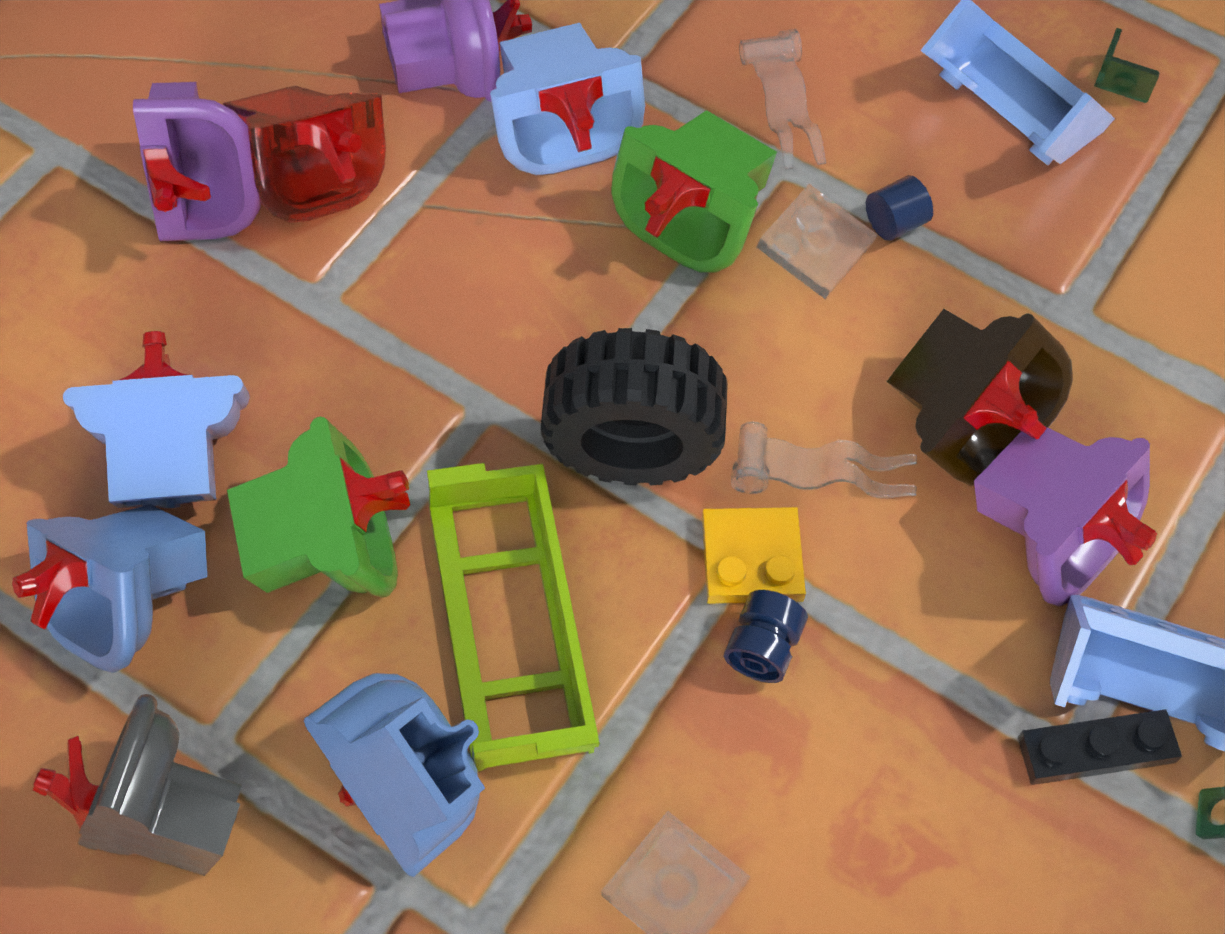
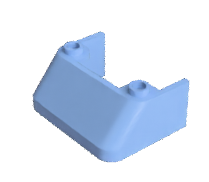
M961 0L921 49L925 55L944 68L939 76L956 90L962 84L965 85L1025 134L1034 143L1029 151L1046 165H1049L1053 160L1062 164L1102 134L1115 120L1090 95L1082 92L995 22L972 0Z
M1071 595L1064 615L1050 677L1054 703L1065 707L1067 702L1085 705L1087 700H1098L1101 694L1152 711L1167 709L1169 716L1194 723L1197 729L1205 735V743L1225 751V639L1090 597Z

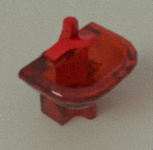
M294 85L223 103L224 106L234 110L248 125L254 183L261 203L274 217L288 223L312 221L358 205L365 201L378 186L385 168L386 158L381 94L339 93L328 95Z

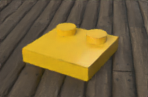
M798 507L703 509L702 531L707 604L746 603L749 593L754 590L774 591L788 596L796 602H804L806 589Z

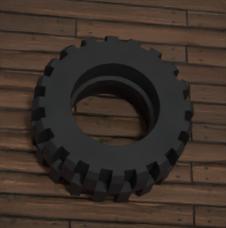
M618 328V331L613 333H607L606 330L593 332L587 339L581 336L573 340L567 347L564 346L548 365L544 387L541 435L550 453L556 456L561 464L566 467H574L576 473L586 477L593 475L598 477L599 481L608 483L619 481L624 482V485L637 486V483H649L651 486L662 485L664 481L669 480L673 482L682 481L689 474L696 476L703 472L707 466H711L721 454V450L725 445L727 378L713 356H709L706 350L696 343L689 345L683 337L674 334L668 337L660 335V331L646 329V332H634L632 328Z

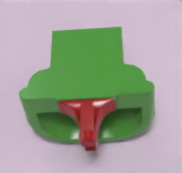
M707 110L675 131L658 125H646L640 128L628 126L624 129L612 173L611 194L615 209L625 226L642 241L682 266L700 273H717L732 265L743 249L758 206L756 200L758 192L766 186L777 151Z
M320 416L313 419L310 429L302 433L292 443L288 451V464L285 467L227 490L243 578L268 593L322 572L346 590L357 593L369 592L382 598L389 596L397 586L398 569L385 511L407 510L410 506L408 493L405 492L409 490V482L403 470L374 477L362 453L344 434L324 417Z

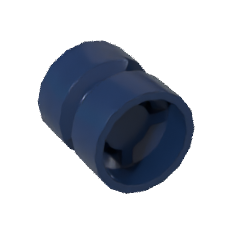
M754 590L750 592L739 617L741 625L734 628L723 657L734 670L754 680L766 683L783 681L793 657L790 653V648L798 644L808 620L806 610L798 602L778 592L769 590Z

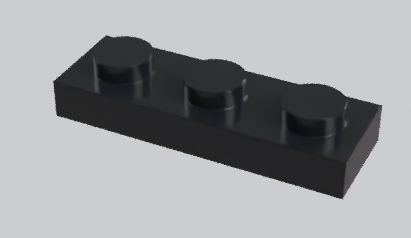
M1167 709L1023 730L1017 737L1031 785L1174 764L1182 757Z

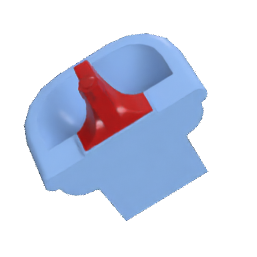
M580 23L499 42L504 74L497 79L496 89L492 90L490 95L498 143L504 157L518 170L533 175L555 174L607 160L618 155L623 132L626 127H642L645 113V97L640 56L629 55L618 48H596Z
M149 331L143 334L142 347H145L144 364L130 375L120 380L112 381L113 384L71 387L65 390L63 394V401L75 412L76 419L80 425L94 438L106 444L109 502L117 508L141 507L149 504L161 508H178L183 503L216 500L213 440L225 437L235 429L240 418V410L246 408L250 399L248 390L238 376L194 378L193 375L183 374L174 370L170 366L169 355L165 354L164 347L167 343L165 333L161 331Z

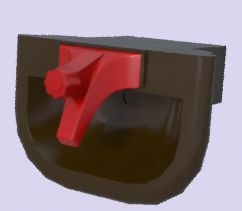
M943 309L886 382L913 405L921 409L916 418L915 425L917 434L923 440L920 445L921 451L954 479L974 486V480L1021 431L1037 440L1045 432L1046 427L1049 428L1068 400L1073 382L1072 361L1064 346L1032 314H1024L1020 318L1012 316L1001 317L994 320L985 329L980 330Z

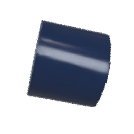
M907 175L869 194L865 201L867 216L873 229L880 237L887 241H892L928 223L933 217L931 197L923 183L915 176Z

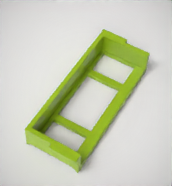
M485 463L427 470L429 511L464 720L474 721L479 730L478 737L469 745V752L478 772L488 767L587 751L589 754L594 753L595 747H599L600 742L543 464L486 471ZM527 502L535 547L460 558L453 511ZM539 564L560 671L482 682L464 575ZM563 688L571 728L492 740L485 700Z

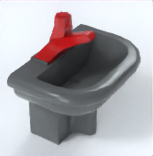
M150 694L141 695L134 703L120 733L100 786L93 785L87 779L79 736L70 738L67 742L68 778L63 774L55 773L56 771L45 768H41L40 772L37 773L32 791L45 797L46 795L50 796L73 814L80 828L79 845L93 850L99 849L120 855L138 854L203 876L223 856L241 804L237 802L242 787L241 784L174 762L180 737L177 724L168 714L157 709V700Z

